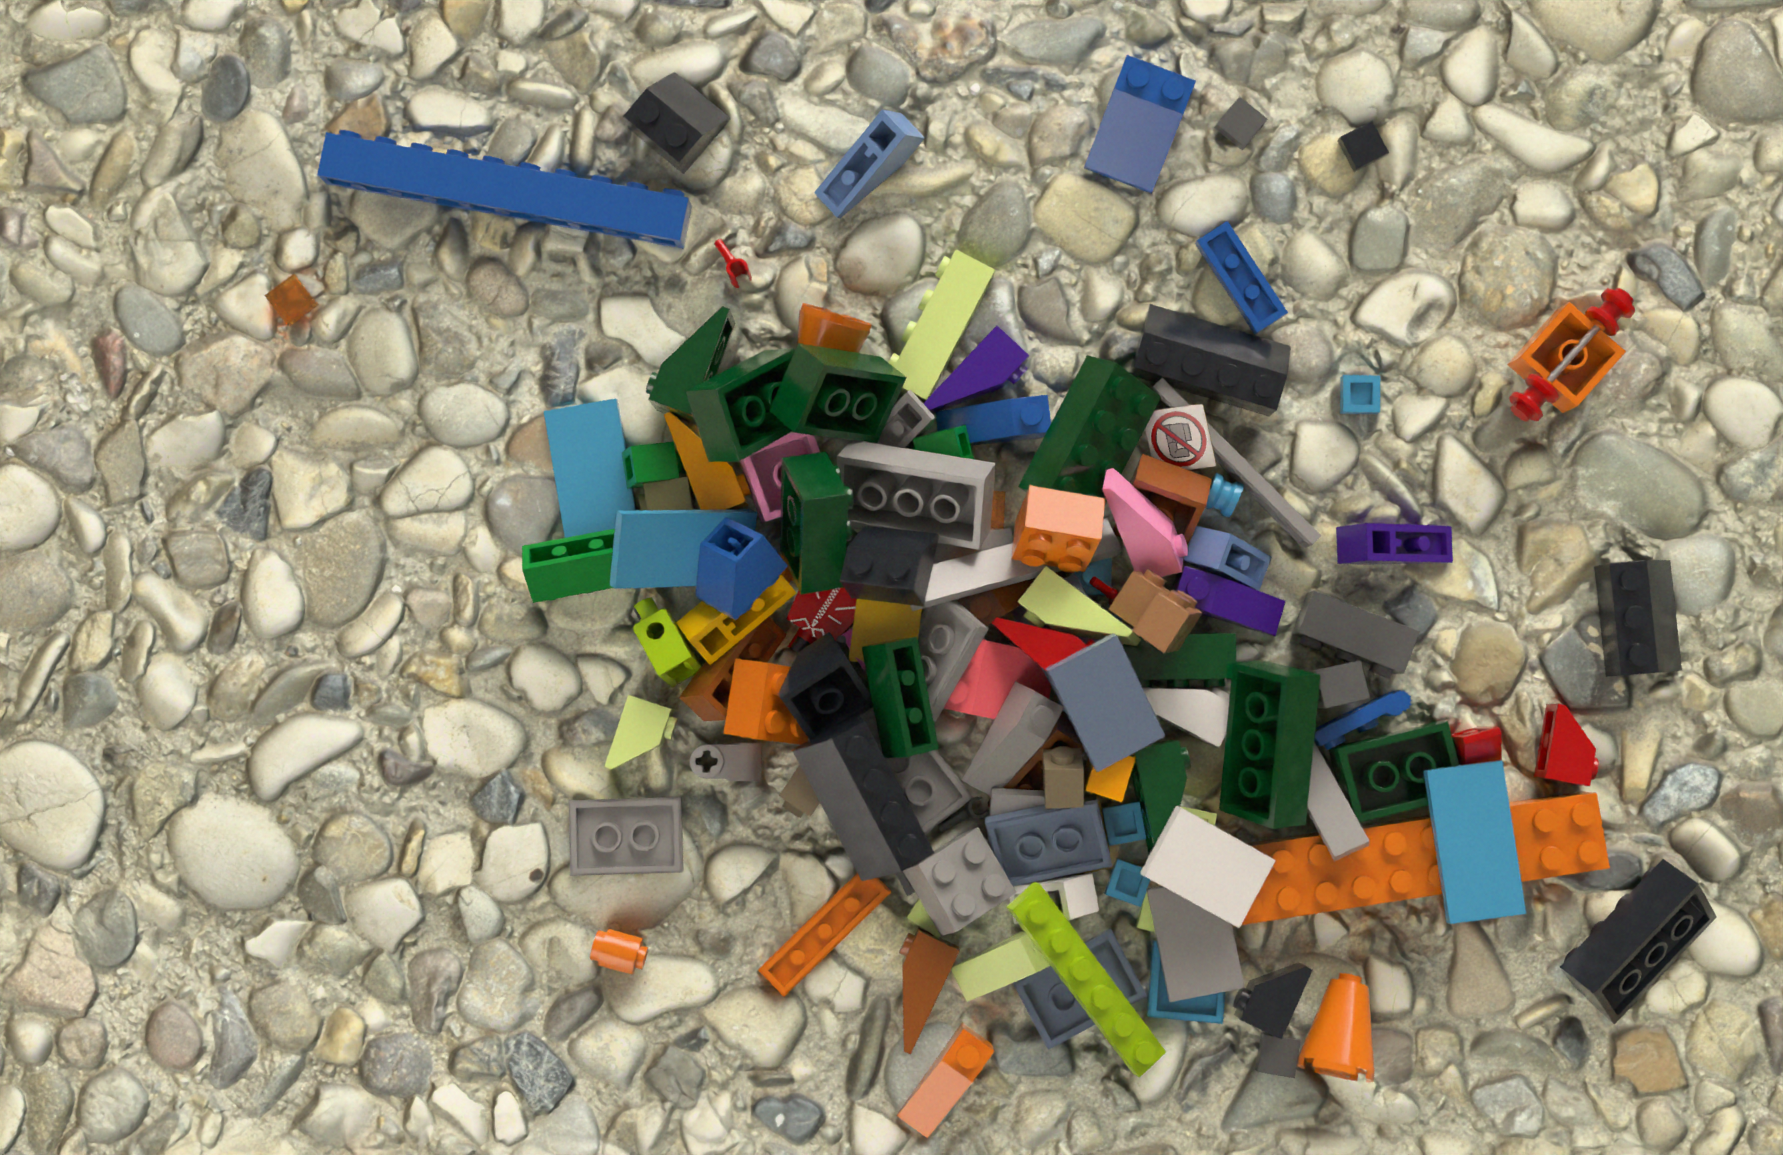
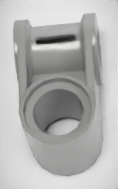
M762 743L704 744L696 748L691 754L690 767L694 774L701 778L727 779L729 781H761ZM705 750L711 751V757L718 760V763L712 765L708 772L704 771L702 764H697V758L704 756Z

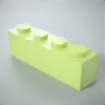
M955 250L951 259L946 256L943 258L935 274L936 277L940 278L935 290L927 289L918 307L923 311L918 322L910 321L902 336L901 341L905 342L906 345L900 356L894 353L888 362L907 377L901 389L902 394L911 390L922 403L932 395L994 278L995 269L958 250Z

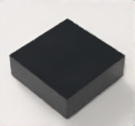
M1373 121L1340 136L1337 140L1354 172L1389 154Z

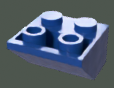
M725 517L700 543L695 595L700 601L737 620L742 614L750 610L753 602L767 587L772 586L778 580L779 575L788 565L764 535Z

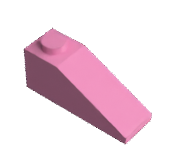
M1114 468L1106 470L1103 492L1134 571H1140L1144 574L1148 569L1160 577L1182 572L1183 558L1188 556L1184 535H1178L1173 521Z

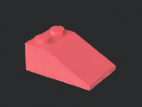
M982 639L943 709L995 719L1015 681L1048 699L1052 686L1042 668L1020 648Z

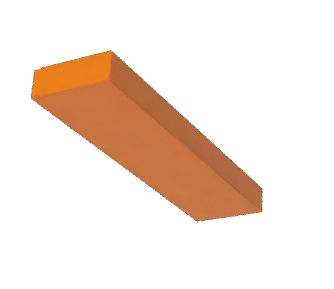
M856 873L758 971L785 997L892 891L879 877L862 881L858 873Z

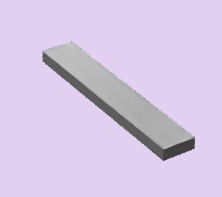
M1163 378L1151 388L1160 395L1161 399L1158 404L1163 409L1190 406ZM1207 422L1215 461L1235 481L1244 484L1243 489L1303 548L1313 545L1322 535Z
M1107 518L1103 519L1102 538L1090 563L1118 556L1121 551L1119 542ZM1013 543L933 564L924 606H910L912 611L1037 578L1045 566L1053 572L1061 570L1058 567L1048 565L1028 566L1021 561L1012 560Z

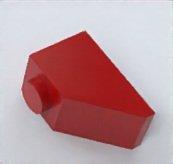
M1546 704L1534 777L1580 786H1590L1591 780L1595 779L1599 767L1598 759L1595 758V746L1566 705Z
M1478 726L1451 734L1460 766L1502 760V734L1500 727Z

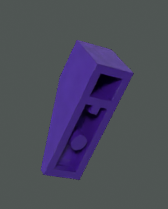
M996 325L923 404L934 414L935 412L999 390L1009 381L1015 385L1029 369L1025 366L1029 354Z
M1362 523L1336 527L1337 564L1453 563L1452 526Z
M1183 566L1182 572L1177 573L1172 589L1175 592L1180 590L1198 602L1195 608L1201 611L1202 615L1274 637L1276 636L1286 602L1234 581L1187 566Z

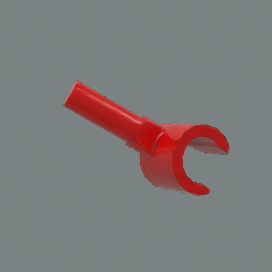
M722 239L716 240L714 245L727 264L726 271L732 286L739 288L736 277L742 274L747 275L751 281L752 276L746 261L740 258L736 259Z
M1096 576L1090 580L1092 586L1109 598V606H1111L1120 590L1109 587Z

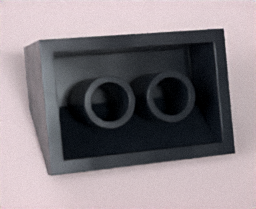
M1641 560L1594 566L1606 677L1682 671L1670 560Z

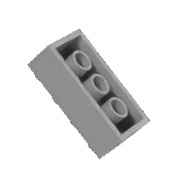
M850 440L838 454L837 466L841 472L842 482L845 487H850L853 496V508L848 510V520L851 528L863 529L865 526L938 533V543L978 550L990 533L996 463L857 440Z

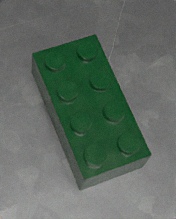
M1087 355L1018 487L1026 493L1029 486H1036L1104 498L1106 505L1107 500L1103 492L1106 470L1114 468L1120 475L1122 474L1161 399L1160 395L1118 363Z
M1269 661L1233 663L1219 811L1272 829L1306 825L1320 674Z

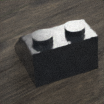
M675 72L646 88L623 115L629 130L683 174L731 120L728 115Z
M865 526L847 547L840 582L851 598L924 606L939 535L938 533Z
M830 632L797 653L778 693L809 740L857 714L862 715L873 708L871 694Z

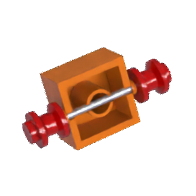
M1607 288L1601 293L1603 304L1599 308L1590 306L1585 311V315L1568 302L1554 311L1507 365L1521 376L1528 386L1523 393L1513 392L1509 397L1512 404L1510 409L1519 419L1525 422L1529 420L1539 421L1543 417L1540 407L1545 402L1551 403L1562 413L1576 408L1625 354L1626 351L1609 336H1615L1619 331L1617 321L1621 317L1631 318L1635 313L1634 300L1629 293L1620 288L1615 290Z

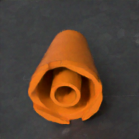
M803 303L801 310H799L797 345L800 343L859 353L870 334L872 325L845 314L841 315L825 308Z
M1339 973L1338 979H1330L1298 1056L1297 1067L1305 1070L1307 1062L1315 1067L1314 1072L1352 1081L1358 1080V1074L1366 1075V1082H1374L1375 1071L1369 987L1361 984L1362 977Z

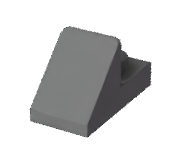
M909 390L894 405L882 434L875 444L907 448L914 438L921 436L931 428L935 417L918 397Z

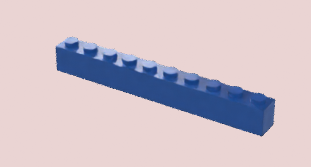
M339 130V134L326 132L317 173L327 185L682 249L685 246L692 210L689 197H684V193L676 189L664 188L661 193L650 191L648 186L637 182H627L626 186L612 184L613 181L611 179L598 175H592L590 180L578 178L576 173L565 169H555L554 173L540 171L541 168L539 166L526 162H520L518 167L506 165L504 160L493 156H483L482 160L469 158L467 153L459 150L448 149L445 154L433 152L432 147L420 143H411L410 147L397 145V141L387 137L376 136L374 141L361 139L360 134L348 130Z

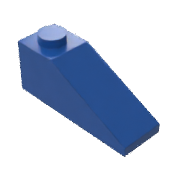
M1048 395L1012 398L935 412L937 431L966 424L971 446L1044 438L1051 425Z

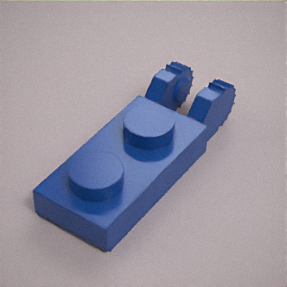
M1392 690L1387 692V694L1384 693L1316 727L1314 742L1316 746L1324 745L1326 750L1346 741L1344 734L1356 728L1361 733L1378 725L1377 718L1381 715L1398 716L1402 714V711L1410 709L1409 706L1412 705L1411 696L1405 690Z

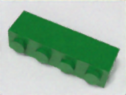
M615 529L522 546V572L533 603L613 588L610 586Z

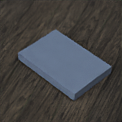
M1112 633L1046 668L1047 674L1088 758L1097 772L1165 736L1116 634Z
M1096 794L1084 796V807L1045 809V805L985 817V825L992 852L1013 887L1112 866Z
M1110 928L1084 942L1131 1005L1147 997ZM1051 966L1013 983L1048 1050L1095 1025Z

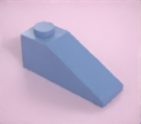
M882 109L814 193L837 218H841L897 171L923 142L925 137L902 113Z

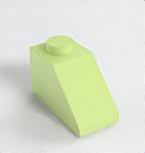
M628 695L604 767L609 769L618 768L663 745L665 738L671 740L678 722V718L673 717L675 709Z

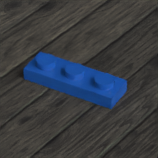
M1228 221L1195 242L1200 253L1254 335L1286 316L1287 310Z

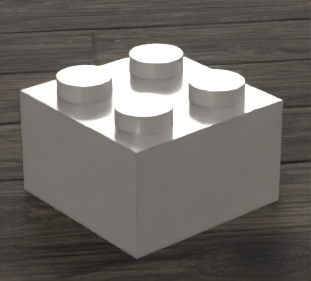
M978 827L960 834L936 849L935 853L903 871L941 936L959 931L1016 894L1014 887Z

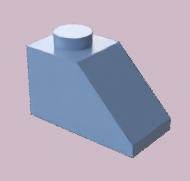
M1196 526L1192 539L1188 544V556H1185L1184 561L1204 572L1259 591L1272 557L1230 533Z

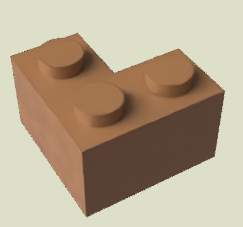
M1148 569L1144 574L1140 571H1133L1108 610L1134 626L1132 632L1162 652L1178 651L1203 614L1195 608L1198 602L1180 590L1177 592L1169 591L1163 587L1166 581Z

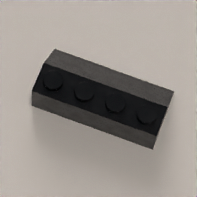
M1150 304L1129 373L1135 377L1155 383L1163 378L1172 388L1269 417L1278 409L1288 375L1291 346Z
M859 714L792 749L862 881L902 872L935 853L866 721Z
M1662 859L1655 867H1651L1644 873L1641 882L1630 894H1625L1619 899L1615 909L1604 921L1595 924L1590 932V936L1579 947L1572 949L1566 955L1564 963L1560 968L1570 983L1615 1025L1717 916L1699 883L1665 859Z

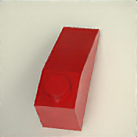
M998 617L992 622L996 628L1045 671L1046 668L1095 643L1090 639L1085 644L1075 635Z

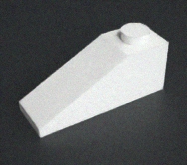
M1213 687L1211 692L1194 689L1143 688L1156 717L1212 747H1220L1226 735L1230 694L1216 687Z

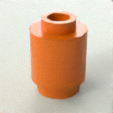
M608 929L607 932L598 930L591 949L590 960L598 961V966L633 975L636 968L643 969L648 947L642 946L643 938L612 929Z

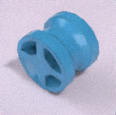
M1215 473L1212 478L1205 508L1218 509L1223 516L1230 518L1239 501L1244 484L1238 481L1230 483L1224 479L1223 475Z

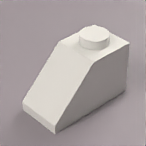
M1092 874L1063 876L1036 882L1043 887L1067 920L1099 911ZM1032 883L1014 886L1016 894L1009 898L1010 903ZM1013 917L1014 924H1018V922Z

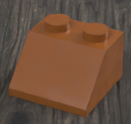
M1142 453L1130 483L1173 521L1177 534H1183L1188 545L1206 507L1212 479ZM1115 523L1113 527V532L1116 536L1121 537L1117 525Z

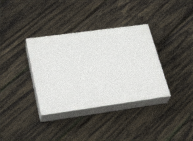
M1176 805L1140 874L1240 928L1276 860Z

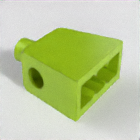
M652 597L645 598L635 604L633 610L640 622L632 628L658 676L673 688L695 675L702 667V664L687 638L676 624L675 618L665 608L659 610Z

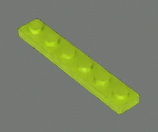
M1033 882L1006 908L1130 1071L1140 1078L1166 1053L1165 1049L1043 887Z

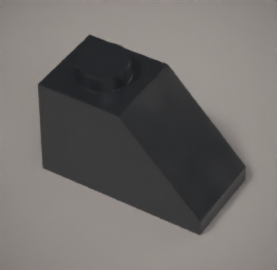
M1298 962L1249 980L1247 987L1240 988L1235 996L1233 1007L1236 1008L1234 1015L1239 1020L1282 1039L1313 970Z

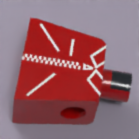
M845 588L800 594L798 590L786 619L798 626L799 629L788 647L798 653L828 632L837 640L839 635L846 633L854 624L857 599L851 598Z

